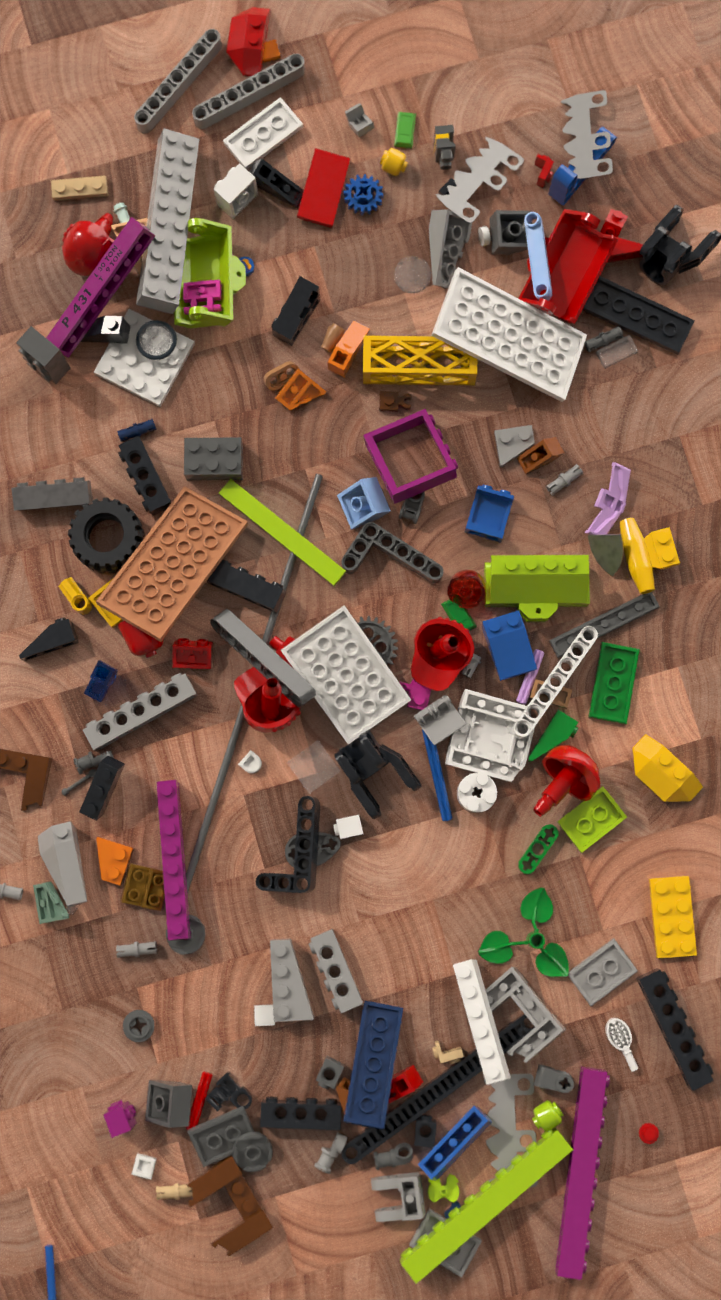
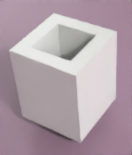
M359 815L337 819V824L333 825L335 835H339L340 839L363 834Z

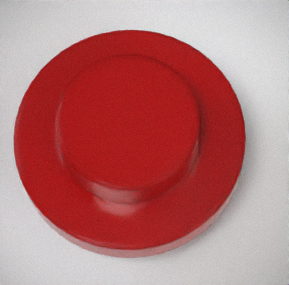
M652 1123L643 1124L639 1129L640 1139L646 1144L655 1143L659 1137L658 1128Z

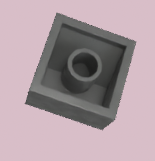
M496 210L489 218L492 254L510 255L528 250L524 219L532 211Z
M149 1080L145 1121L168 1128L189 1126L192 1085L174 1081Z

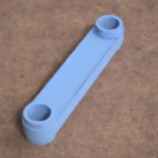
M529 212L525 216L524 223L534 295L538 300L543 298L549 301L552 297V286L543 221L538 213ZM537 219L534 224H530L532 220ZM547 289L545 294L540 295L542 290Z

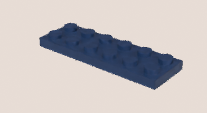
M364 1001L343 1123L384 1130L403 1014L402 1007Z

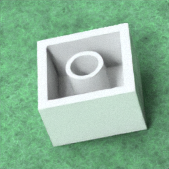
M240 163L236 167H232L223 180H219L214 187L217 205L232 219L258 195L256 178Z

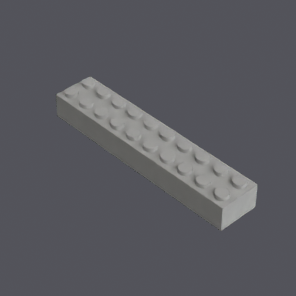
M165 128L159 136L146 226L156 236L142 256L136 305L173 314L179 305L199 139Z

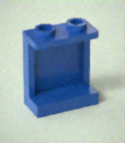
M489 485L478 486L465 533L501 543L514 495H511V492L506 490H493V487Z

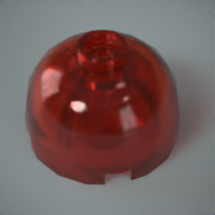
M468 569L461 570L452 576L448 584L447 594L449 599L457 603L459 607L474 608L485 598L486 583L478 572Z

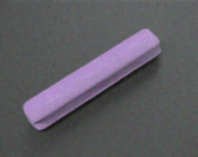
M535 649L533 652L537 670L526 673L516 699L520 704H526L544 656V652Z

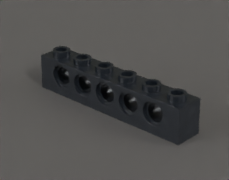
M656 968L637 977L636 980L688 1089L694 1091L713 1082L714 1080L711 1076L714 1074L709 1063L706 1064L703 1056H705L703 1049L695 1043L694 1038L696 1035L692 1027H688L685 1022L687 1016L683 1008H679L676 1003L678 997L673 989L670 990L667 984L669 978L665 971ZM657 986H661L663 993L661 996L656 997L654 990ZM670 1004L672 1011L670 1014L665 1015L663 1008L665 1005ZM675 1023L680 1024V1031L678 1033L672 1032V1026ZM687 1041L689 1049L682 1052L681 1044ZM693 1060H697L698 1067L695 1070H690V1063Z

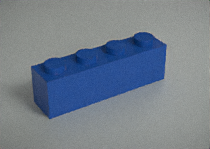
M473 1106L418 1164L419 1167L431 1180L437 1181L488 1128L492 1121L479 1107Z

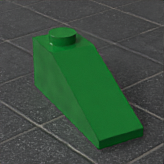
M557 710L527 761L531 762L569 737L573 738L578 730V727H576L578 721Z

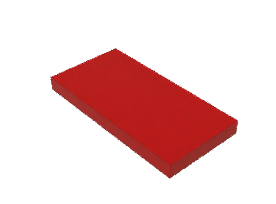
M315 148L297 214L298 219L330 228L333 227L350 158Z

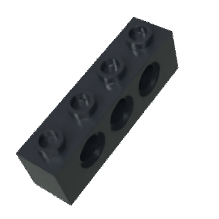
M137 436L118 445L121 450L118 454L122 462H127L129 466L126 471L130 479L134 478L137 483L134 485L138 495H143L145 501L142 504L146 512L150 511L154 516L166 510L172 502L140 437ZM134 457L141 458L137 464H133L132 460ZM143 473L149 474L146 480H140V476ZM150 490H157L155 496H148Z
M268 1096L266 1100L262 1099L260 1127L341 1130L342 1105L341 1102H338V1099H326V1102H318L317 1098H306V1101H298L296 1097H286V1100H278V1097ZM279 1107L285 1108L287 1111L286 1116H278L276 1109ZM304 1108L307 1115L300 1118L296 1115V1110ZM324 1109L327 1115L324 1118H318L316 1111Z

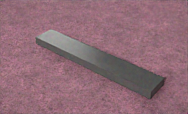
M652 592L642 594L549 640V643L556 657L559 658L565 654L584 627H594L598 633L597 638L658 609L660 606ZM583 633V637L586 640H592L590 633Z

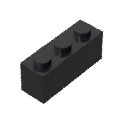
M110 756L100 761L79 813L96 821L105 813L125 763Z

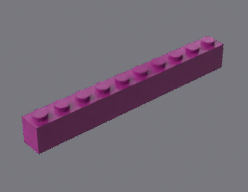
M584 1066L580 1068L571 1148L573 1150L569 1155L555 1272L559 1277L582 1280V1274H585L587 1269V1261H584L585 1253L589 1251L587 1233L591 1232L592 1219H589L590 1211L594 1210L592 1193L597 1187V1178H594L595 1169H599L600 1163L597 1152L602 1146L600 1128L603 1129L605 1117L602 1116L603 1108L607 1106V1096L604 1095L605 1088L609 1087L610 1076L603 1069Z

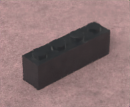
M223 559L207 580L208 584L274 613L278 612L286 595L283 585L274 581L272 584L266 582L265 577L255 574V576L250 575L248 570L242 567L236 569L231 566L230 562Z

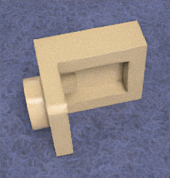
M435 1041V1047H432L435 1059L439 1058L440 1063L448 1061L449 1064L459 1062L461 1057H464L461 1047L442 1052L439 1041Z

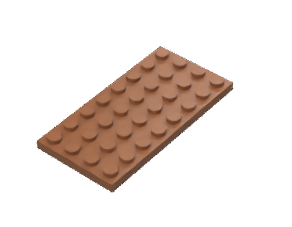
M184 486L96 600L97 605L162 642L248 526V521Z

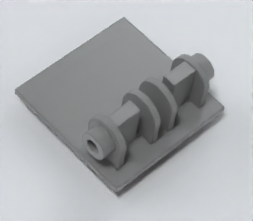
M446 695L414 715V718L434 746L466 725V722Z

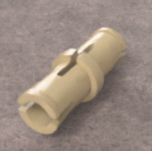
M174 1183V1186H156V1193H160L156 1195L157 1200L170 1198L179 1200L182 1197H193L192 1191H189L192 1190V1187H187V1184L179 1185V1183Z

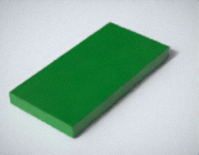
M601 642L588 714L589 718L627 724L640 649Z

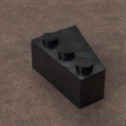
M299 276L287 301L282 306L278 318H275L271 325L273 336L291 346L294 344L320 302L319 286Z

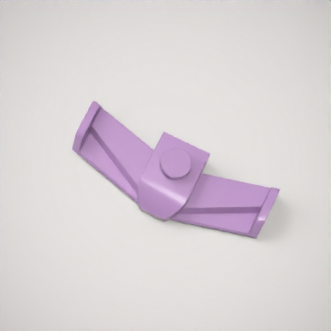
M612 462L613 467L609 491L606 489L600 490L594 506L601 509L588 530L585 531L586 534H608L616 520L623 513L626 506L630 469Z

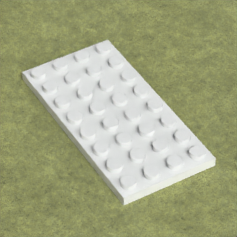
M459 267L454 272L431 335L561 402L566 399L587 337L585 333Z

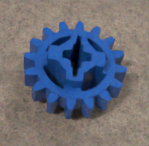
M366 174L363 175V178L356 175V180L351 178L350 184L345 185V204H348L349 210L354 208L355 214L361 211V215H364V211H367L370 215L371 209L377 211V205H382L383 187L379 186V180L373 181V176L368 179ZM354 190V193H355V194H354V197L352 198L351 194H352V191Z

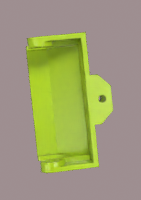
M192 218L188 220V231L201 236L187 238L179 305L174 311V325L187 328L217 325L225 327L233 321V295L246 285V268L237 256L232 255L231 226L201 218ZM209 280L221 281L222 300L214 301V304H221V312L214 313L208 311L206 307H203V305H207V301L198 302V306L189 309V314H184V307H190L191 303H185L183 300L184 283Z
M491 555V562L484 563L485 607H517V611L519 610L521 617L526 622H546L556 612L558 607H587L590 604L589 555Z

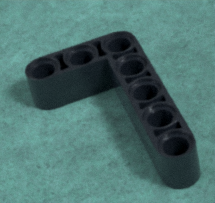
M303 796L298 803L294 874L261 873L255 881L257 888L260 890L291 893H310L314 890L316 885L320 801L316 797ZM309 800L313 803L310 810L306 808V803ZM308 819L312 824L309 830L305 828V822ZM306 839L310 841V847L307 850L304 848V841ZM305 859L309 862V867L306 870L302 866ZM265 877L270 879L268 887L264 885ZM284 878H287L289 881L287 888L282 884ZM303 879H306L308 882L306 889H303L301 886Z

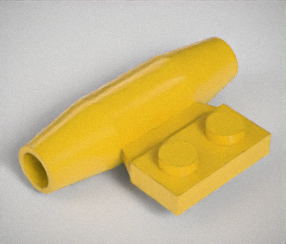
M634 518L624 519L619 523L629 572L640 594L653 592L655 590L653 568L662 570L680 565L670 527L653 531L644 538Z

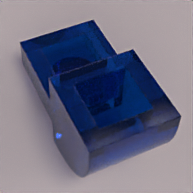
M98 660L84 694L99 702H103L110 686L116 679L118 670Z

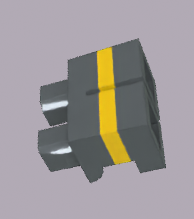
M454 125L435 126L433 139L435 162H440V170L451 169L452 167L451 161L454 160L456 147L453 143Z

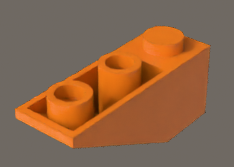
M353 321L332 352L327 362L328 370L345 377L363 344L364 336H367L370 329Z

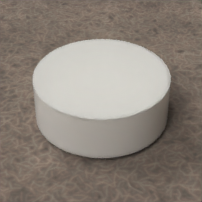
M487 226L479 227L478 229L481 246L489 245L491 241L490 231Z

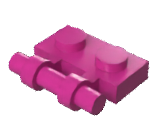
M209 280L184 283L183 300L185 303H191L190 307H184V314H189V309L198 306V302L207 301V305H203V307H206L208 311L214 313L221 312V304H214V301L222 300L221 281Z

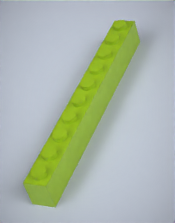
M556 1128L543 1132L542 1138L537 1143L534 1141L526 1147L527 1151L523 1155L518 1154L510 1161V1166L506 1169L504 1167L495 1174L496 1178L491 1182L486 1181L483 1183L476 1195H469L464 1200L465 1204L459 1209L458 1207L454 1208L448 1214L449 1218L444 1222L441 1220L436 1223L429 1235H422L417 1240L418 1244L412 1249L410 1247L401 1254L400 1263L416 1284L573 1150Z

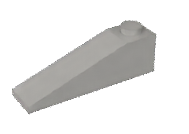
M432 210L429 224L433 285L448 289L456 270L455 265L458 258H461L463 255L462 248L465 243H468L472 222L465 221L450 210Z
M71 821L53 825L38 836L40 855L67 906L86 903L88 901L77 829Z

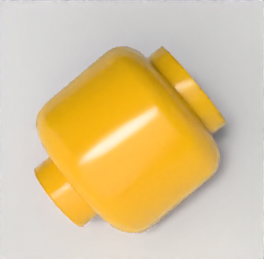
M390 148L388 151L385 150L380 164L383 171L393 176H398L400 172H405L408 162L405 161V153Z

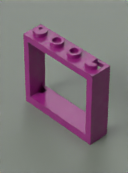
M426 409L363 435L365 445L394 504L457 478V462L455 459L450 458V449L447 444H443L442 433L439 429L436 430L434 426L436 425L432 414L428 415ZM425 423L447 467L397 488L376 443Z

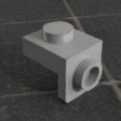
M360 103L345 111L349 127L358 137L374 129L373 122L364 113Z

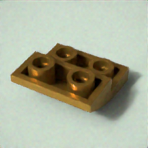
M130 863L120 902L161 911L165 896L163 871Z

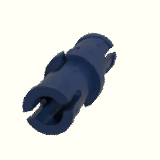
M152 418L139 424L134 423L133 426L118 430L117 433L120 441L123 442L137 436L141 437V435L157 429Z

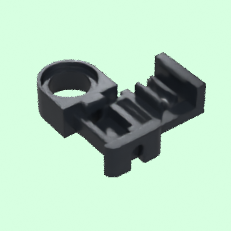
M230 1071L226 1072L217 1081L216 1086L220 1084V1087H216L205 1098L217 1112L225 1100H230L237 1108L243 1106L237 1101L238 1096L241 1094H245L249 1098L248 1104L244 1105L245 1109L249 1108L252 1103L251 1093L244 1086L240 1088L229 1076ZM212 1097L219 1104V1106L212 1100Z

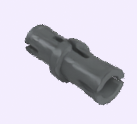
M620 327L605 333L601 332L598 336L585 341V348L588 352H591L602 346L606 347L609 343L623 338V333Z

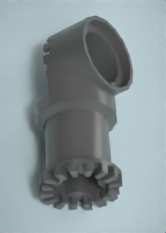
M90 751L86 756L79 759L74 758V765H77L75 767H78V773L81 775L83 771L89 768H97L100 761L105 757L110 756L114 758L112 751H107V754L104 752V755L100 754V756L96 757Z
M400 1143L396 1148L390 1149L389 1152H373L376 1171L388 1166L395 1168L399 1165H407V1163L413 1160V1149L408 1143ZM408 1150L410 1153L406 1157H401L399 1152Z

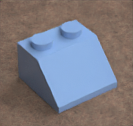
M377 477L361 479L337 495L351 529L375 521L391 511Z

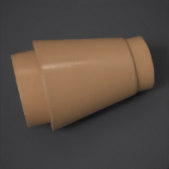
M332 323L331 327L329 326L321 348L330 353L343 337L345 330Z

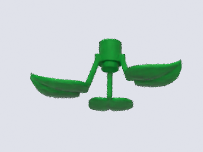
M537 888L525 896L520 907L522 917L528 920L532 919L534 932H530L525 941L509 943L507 934L502 931H492L483 939L478 954L488 962L500 964L511 959L513 951L510 946L528 944V946L540 949L541 951L536 956L535 961L540 973L549 977H567L569 964L563 948L556 943H548L545 949H543L545 937L538 933L539 929L535 921L539 923L548 921L553 914V904L545 888Z

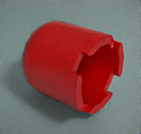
M126 621L118 624L130 652L135 656L145 655L146 658L152 657L157 654L156 650L163 645L164 639L160 642Z

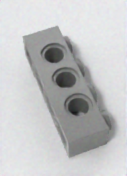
M333 929L310 938L311 943H309L311 952L312 954H317L319 959L316 962L320 973L324 972L327 978L324 980L328 992L332 990L334 998L331 1000L335 1010L339 1009L343 1013L363 1004ZM325 947L331 948L333 951L332 957L324 958L322 956V949ZM332 966H337L340 968L341 973L339 976L333 977L330 975L329 969ZM339 985H346L348 993L340 995L337 992Z

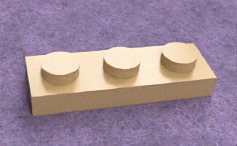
M106 176L51 180L52 198L54 201L108 196Z

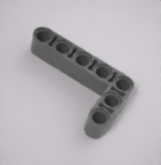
M373 522L366 523L341 560L342 568L346 570V573L353 574L358 570L374 546L431 583L440 582L444 573L440 564ZM368 529H374L376 534L370 537L365 532ZM384 539H389L392 544L385 547L381 542ZM362 544L366 549L363 552H357L355 547ZM400 549H405L408 555L401 557L397 552ZM416 559H420L424 562V565L416 567L413 562ZM353 560L355 566L348 568L345 566V562ZM432 569H436L440 575L432 577L429 572Z

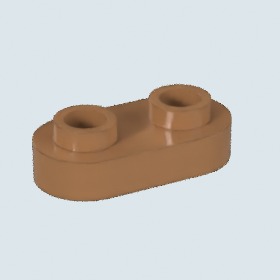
M292 361L285 362L265 374L264 384L272 391L278 390L285 386L299 367Z

